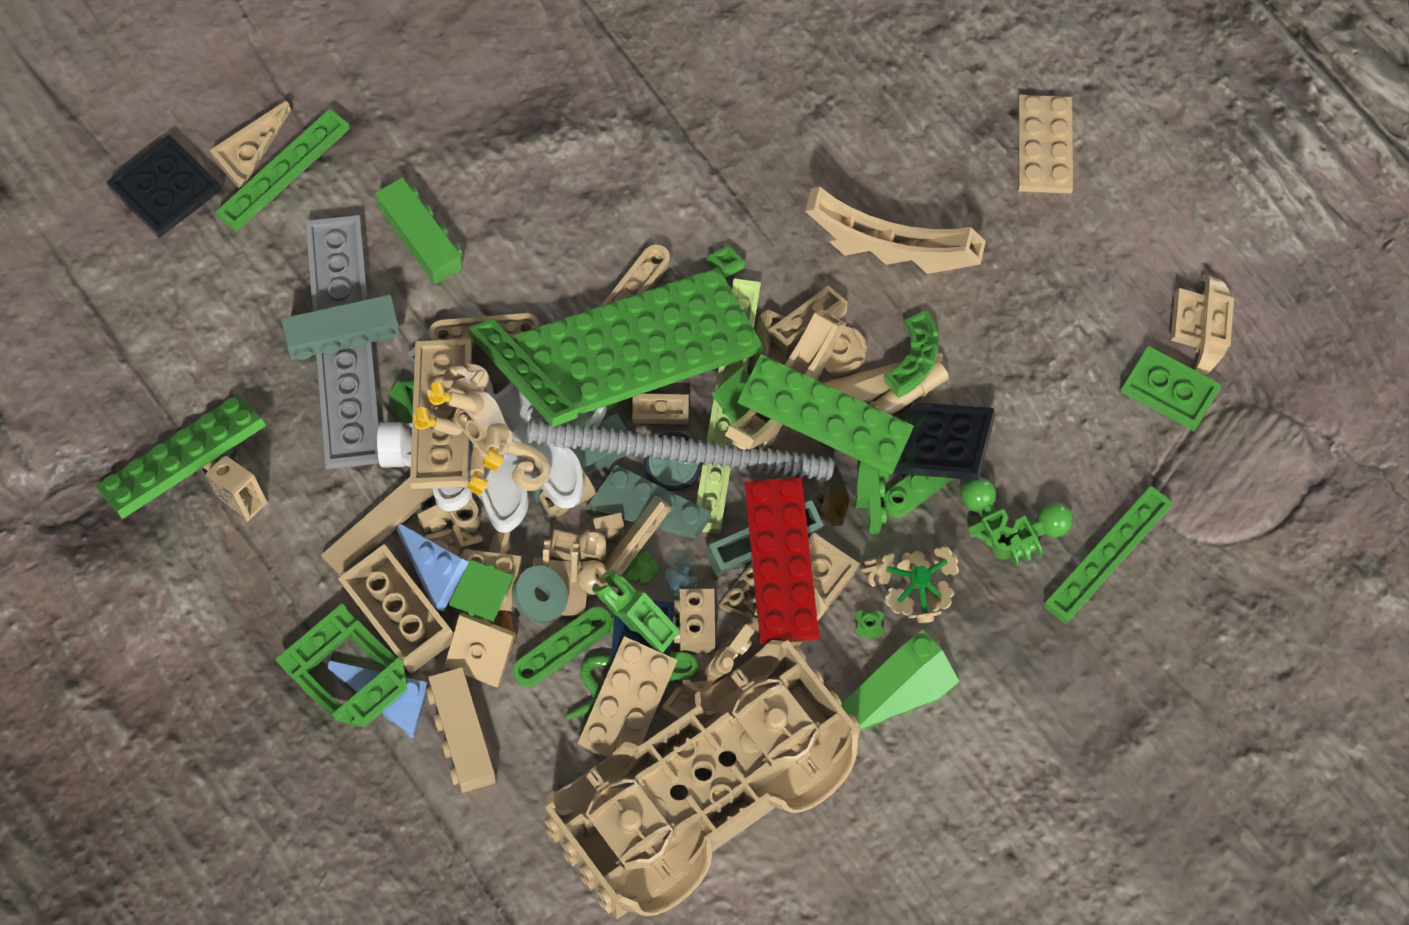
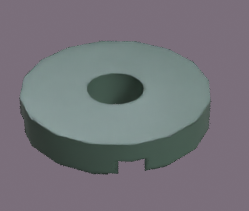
M536 565L522 571L517 580L514 581L512 599L521 615L524 614L533 623L544 624L555 620L565 611L568 602V590L564 580L556 571L547 566ZM535 588H539L544 592V601L536 598Z

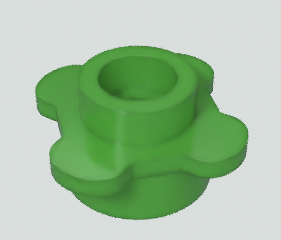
M859 610L855 614V619L858 621L855 633L858 637L880 638L883 635L884 629L881 627V621L884 619V615L881 611L876 610L873 613H867L864 610ZM867 622H871L872 625L868 626Z

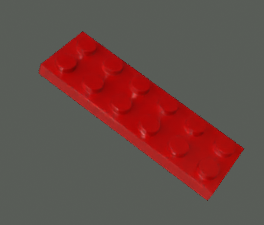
M802 478L744 481L760 644H767L771 640L784 642L787 640L789 642L819 640Z

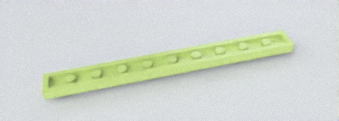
M734 279L732 292L754 329L761 282ZM749 357L719 367L715 389L740 367H743L747 372ZM714 399L707 441H711V444L719 442L720 445L728 443V446H732V439L725 436L733 423L727 415L722 413V408ZM711 463L708 466H702L696 505L710 511L712 515L702 532L721 534L731 469L727 465L725 468H721L719 464L713 467Z

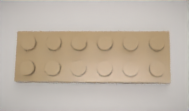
M471 339L415 341L413 414H416V408L426 407L430 418L438 416L450 420L454 417L457 408L447 405V402L439 405L431 404L427 390H431V383L433 382L442 383V376L448 367H466V365L472 364ZM444 386L445 393H448L450 389ZM412 418L411 489L467 487L469 484L470 439L464 432L458 436H453L432 430V426L419 430L415 427Z

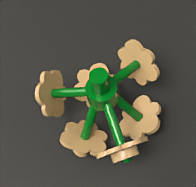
M947 546L937 547L934 550L936 555L934 557L935 565L930 567L927 560H924L925 556L919 550L912 552V554L904 553L902 555L903 561H900L896 568H894L893 553L885 554L883 559L878 561L876 574L879 576L880 584H887L891 573L904 576L905 581L910 582L906 589L898 588L895 590L894 588H889L884 602L894 613H902L908 616V618H917V623L927 625L929 622L935 621L934 616L942 614L941 611H938L939 608L947 609L950 607L954 590L949 588V584L946 581H940L936 586L930 582L931 574L940 568L945 575H956L959 572L956 565L958 559ZM915 588L919 590L922 613L910 615L913 612L914 600L909 597V594ZM927 606H930L933 612H928Z

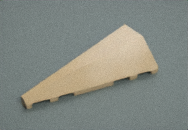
M938 352L936 361L942 362L943 355ZM901 362L824 382V384L868 404V402L876 401L891 390L884 382V374L893 370Z

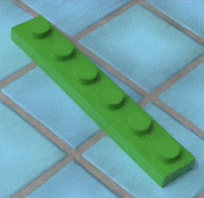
M328 109L215 212L217 218L236 233L350 129L349 123L334 111Z
M494 319L469 327V336L552 427L577 418V408Z
M1150 486L1045 602L1044 608L1067 625L1170 510L1173 502Z

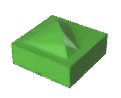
M729 245L707 256V263L713 269L719 267L724 278L745 268V260Z

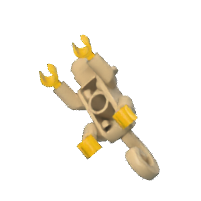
M468 364L466 367H448L442 376V383H431V390H427L429 401L433 405L447 402V405L456 407L457 410L454 417L450 420L438 416L430 418L426 407L416 408V414L412 415L415 427L421 430L432 426V430L453 436H458L463 432L476 446L471 454L470 475L472 478L467 489L479 496L482 495L489 482L482 478L485 473V467L497 472L506 452L531 461L518 463L512 472V479L519 488L526 491H534L543 487L551 473L550 464L539 450L513 440L514 434L507 427L496 400L487 392H484L489 381L487 371L475 364ZM444 386L450 389L448 393H445ZM534 463L538 469V476L528 478L525 474H530L533 471Z

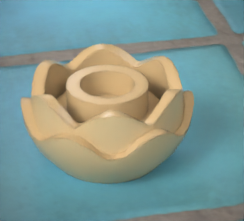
M597 560L584 562L578 571L580 587L588 594L596 595L592 591L594 584H598L600 587L604 585L609 586L601 577L605 572L609 571L608 568Z

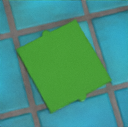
M740 367L711 393L722 408V413L727 415L732 423L738 421L750 410L737 403L750 377L743 367Z
M470 560L449 604L452 607L468 612L470 616L477 615L494 622L512 584L514 575L497 570L494 565L486 566Z

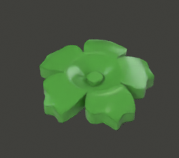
M644 551L639 553L638 559L635 557L627 567L630 571L626 573V577H628L629 581H634L635 583L640 580L643 585L649 584L654 579L653 574L659 572L660 565L655 559H652L650 552Z

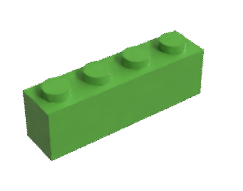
M402 177L375 193L377 207L434 284L462 269L461 257H463V253L456 243L452 244L449 241V235L442 223L437 224L435 222L431 208L428 204L423 205L421 203L419 193L414 185H408Z

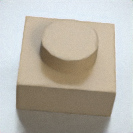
M621 513L593 519L594 532H601L606 541L614 540L619 535L624 534V523Z

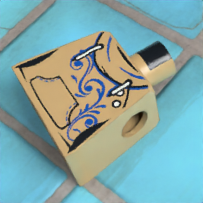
M228 456L222 457L218 462L213 460L203 467L202 471L206 474V478L217 497L245 521L248 522L267 504L255 476Z

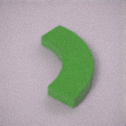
M927 310L903 320V327L911 341L910 352L897 367L884 374V382L898 398L920 385L930 374L937 360L939 351L938 330Z

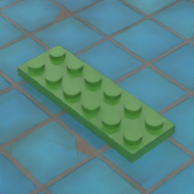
M762 354L737 402L892 475L914 427L903 420Z
M236 395L226 400L215 410L201 416L198 421L187 428L179 430L170 439L156 445L142 457L131 461L114 475L106 477L96 488L123 519L266 425L263 419L239 395Z

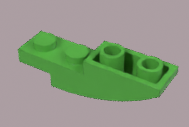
M861 461L856 488V508H867L869 534H880L882 523L887 521L886 506H881L880 498L885 497L884 482H888L889 474Z

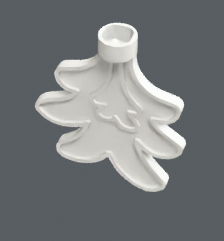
M489 380L484 392H487L496 400L507 427L514 434L513 440L539 450L550 464L551 473L549 479L541 489L556 506L560 508L574 507L580 502L582 497L584 479L580 462L570 449L572 446L563 448V445L560 444L558 447H554L553 443H550L549 446H546L545 442H541L540 445L536 444V441H532L531 444L527 443L528 421L534 418L535 422H539L540 419L544 420V423L548 422L511 381L502 391L494 394L492 383ZM607 406L578 415L576 419L565 422L562 425L570 423V426L579 424V427L582 428L583 425H588L590 429H592V426L598 428L605 417ZM379 423L377 448L381 468L411 467L412 423ZM470 440V456H469V482H470V480H471V478H472V476L470 475L471 454H472L473 449L476 447V446L471 442V440ZM509 452L505 453L504 460L501 466L498 467L497 472L485 467V473L482 478L489 482L482 495H477L484 504L491 524L497 531L503 533L512 531L521 523L526 515L529 504L528 491L519 488L514 483L512 472L518 463L531 461ZM534 463L533 471L530 474H525L528 478L538 476V469ZM467 487L432 488L436 504L444 511H454L462 508L470 501L473 493Z

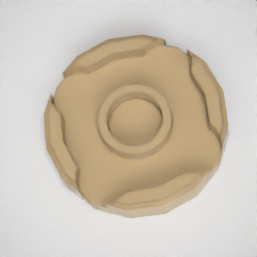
M845 325L823 369L825 373L841 377L851 375L860 369L865 362L867 345L865 338L859 330L854 327H846Z

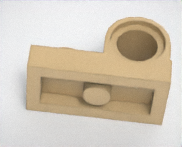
M473 496L465 506L458 510L444 511L438 505H435L417 514L420 528L425 535L430 532L441 531L450 522L453 527L454 525L461 527L460 531L467 534L474 533L480 526L479 511ZM463 514L472 515V517L467 520H462L459 518Z

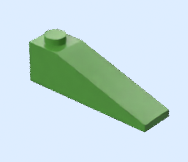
M922 629L842 703L841 707L847 715L851 713L860 724L859 730L862 731L885 722L890 717L901 713L906 714L914 708L927 703L929 705L937 702L958 685L959 680L942 649Z

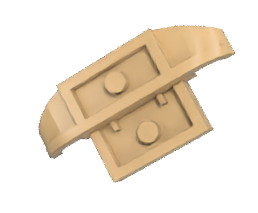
M1204 274L1201 281L1205 282V291L1202 294L1181 288L1175 292L1170 341L1195 347V353H1199V358L1194 366V370L1207 375L1223 358L1228 347L1231 345L1234 297H1231L1227 285L1221 279Z

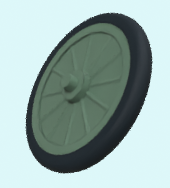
M666 432L658 436L662 438L663 435H667L669 439L671 436H675L677 440L683 437L685 441L691 438L681 432ZM648 455L644 458V468L649 479L654 484L668 491H679L688 488L698 479L702 472L703 462L697 465L694 464V461H691L689 464L685 460L677 462V459H673V461H668V458L660 460L659 457L651 459V456Z

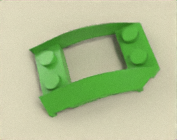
M343 603L275 659L301 689L336 721L359 727L369 725L407 691L403 661L383 646L358 619L356 620ZM350 638L383 671L346 703L341 705L308 672Z

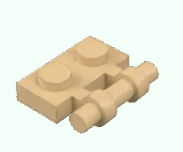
M745 624L729 633L713 653V658L705 668V676L711 679H718L722 675L729 673L734 664L733 660L738 654L743 655L751 646L752 641L749 639L755 631Z

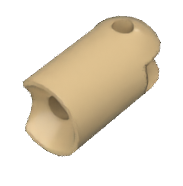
M588 530L581 535L579 540L580 561L597 560L605 565L607 560L606 539L601 532H589Z

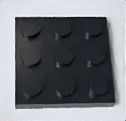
M167 135L106 182L108 188L158 238L162 237L222 191L221 185L170 135Z
M912 402L907 423L914 427L895 467L896 474L979 481L996 416L995 409Z

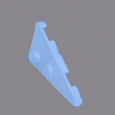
M399 523L396 529L433 607L444 612L469 562Z
M329 661L328 669L335 674L336 678L342 683L349 685L356 692L360 691L381 673ZM406 678V693L383 712V715L390 722L393 721L403 729L406 735L414 738L427 695L425 688H429L428 682Z

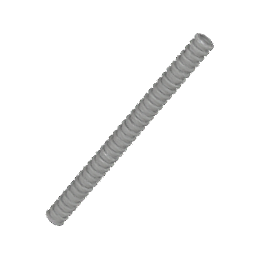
M534 418L528 421L526 434L527 443L530 444L532 441H536L538 445L541 442H545L546 446L553 443L554 447H558L560 444L563 445V448L572 446V449H576V447H580L581 450L589 448V451L598 449V452L601 453L603 450H607V453L611 454L612 451H615L617 455L624 452L625 456H629L632 453L634 457H638V454H640L642 458H646L648 455L651 456V459L659 457L660 460L668 458V461L677 459V462H682V460H685L689 464L691 461H694V464L697 465L703 462L705 466L711 463L713 467L719 464L721 468H725L727 465L730 469L738 467V470L746 468L747 471L755 469V472L764 470V473H769V471H772L776 475L778 472H781V475L784 476L789 473L792 477L798 474L800 478L806 475L808 479H812L814 476L816 480L824 478L825 481L831 479L834 468L832 456L824 458L823 455L815 457V454L807 456L806 453L798 455L797 452L789 454V451L781 453L778 449L772 452L770 448L763 451L762 447H758L757 450L754 447L744 450L733 444L728 446V443H723V445H720L719 442L711 444V441L702 443V440L699 439L697 442H694L691 438L685 441L683 437L677 440L675 436H671L669 439L667 435H663L661 438L658 437V434L650 436L649 433L641 435V432L632 434V431L623 433V430L620 429L618 432H615L613 428L606 431L605 427H601L598 430L596 426H592V429H590L588 425H583L582 428L579 427V424L570 426V423L552 427L549 423H544L542 419L539 422H535Z

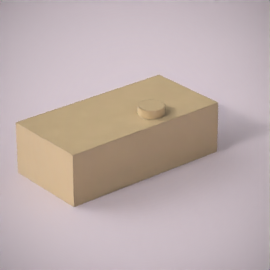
M385 544L338 578L344 589L393 653L403 661V666L410 675L451 645L454 635L452 630Z

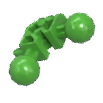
M979 477V481L968 480L961 488L960 497L962 503L968 510L979 513L982 518V522L969 527L968 535L984 541L986 545L990 546L991 552L995 557L1003 560L1010 559L1015 567L1018 566L1019 557L1026 562L1030 561L1032 551L1039 556L1042 555V548L1037 537L1043 534L1053 538L1062 537L1070 531L1073 525L1071 510L1065 504L1052 502L1047 503L1040 509L1037 519L1028 522L1026 516L1016 519L1014 527L1010 528L1006 526L1008 515L1005 510L996 511L993 505L996 500V491L994 485L988 479Z

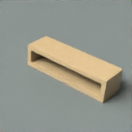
M463 668L428 677L430 687L425 688L429 704H436L438 714H434L433 717L437 731H444L446 740L441 741L445 758H452L454 767L449 768L453 785L459 784L461 792L465 793L495 784L494 770Z

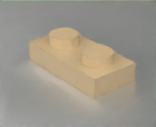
M639 394L634 396L632 424H688L689 394Z

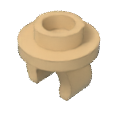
M880 556L865 560V566L860 568L861 573H867L866 581L872 587L876 586L874 576L877 563L881 559Z

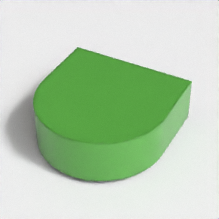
M670 651V657L676 659L677 663L668 682L682 683L683 680H693L698 671L695 657L686 652Z

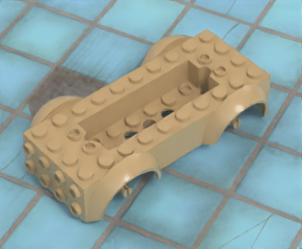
M771 640L756 655L728 676L706 690L697 692L695 694L696 707L640 746L624 742L606 759L562 789L556 792L553 790L548 794L547 806H545L546 818L544 822L547 825L545 831L555 844L560 842L565 851L562 853L570 866L574 867L577 865L582 873L580 878L587 889L591 891L594 888L600 897L597 901L607 915L612 913L618 919L628 911L643 916H654L668 911L687 898L700 885L711 865L713 851L774 808L798 813L815 807L832 795L846 780L856 760L860 724L851 713L847 715L841 707L842 702L834 691L829 692L823 685L824 680L821 674L815 668L811 670L805 662L806 657L798 646L793 647L788 640L785 642ZM730 751L734 753L736 762L729 767L723 766L718 759L722 752ZM699 768H707L711 771L712 776L706 781H700L695 777V772ZM675 785H683L687 788L688 795L683 800H675L670 795L671 788Z

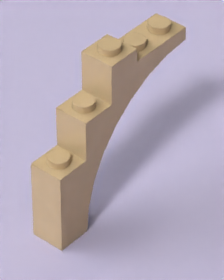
M821 187L811 188L805 210L807 214L831 234L829 242L844 256L871 251L885 265L912 260L927 274L981 264L986 241L971 227L927 229L888 222L851 208L834 198Z
M824 310L815 312L785 366L818 381L846 323ZM750 409L738 421L729 426L725 436L732 439V444L740 449L746 450L754 447L757 450L758 447H762L765 450L772 446L782 424Z

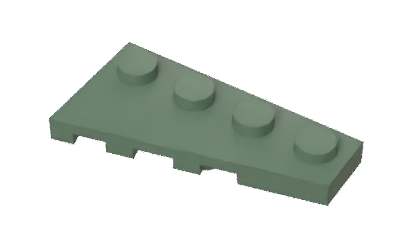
M618 465L613 468L585 508L587 514L608 516L621 513L623 520L636 522L651 500L658 496L672 507L658 528H661L664 532L694 539L698 538L712 517L710 511Z

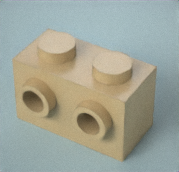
M680 589V599H674V617H680V626L676 627L681 632L674 639V644L680 643V652L714 653V589Z

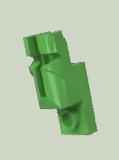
M609 570L605 572L601 577L609 586L619 588L618 591L615 593L608 585L600 587L598 584H594L592 591L631 631L639 632L656 651L663 653L681 631L645 592L636 591L616 571Z

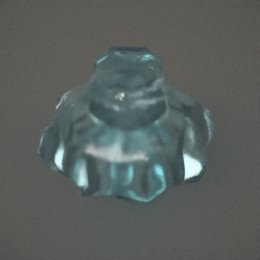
M685 565L683 569L671 566L666 570L665 576L670 584L669 592L673 595L680 597V589H694L699 584V579L688 572L689 566Z

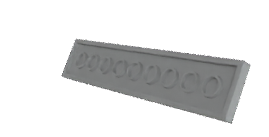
M360 215L305 221L313 311L367 300ZM372 342L358 348L348 347L339 349L331 354H317L326 469L379 464L377 448L379 418Z

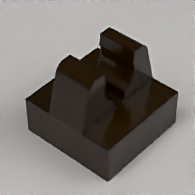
M827 487L826 493L817 496V500L822 506L820 509L816 508L820 518L830 522L832 526H843L849 500L837 487Z

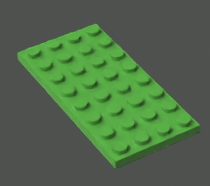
M719 267L514 335V341L577 408V416L763 352V345Z

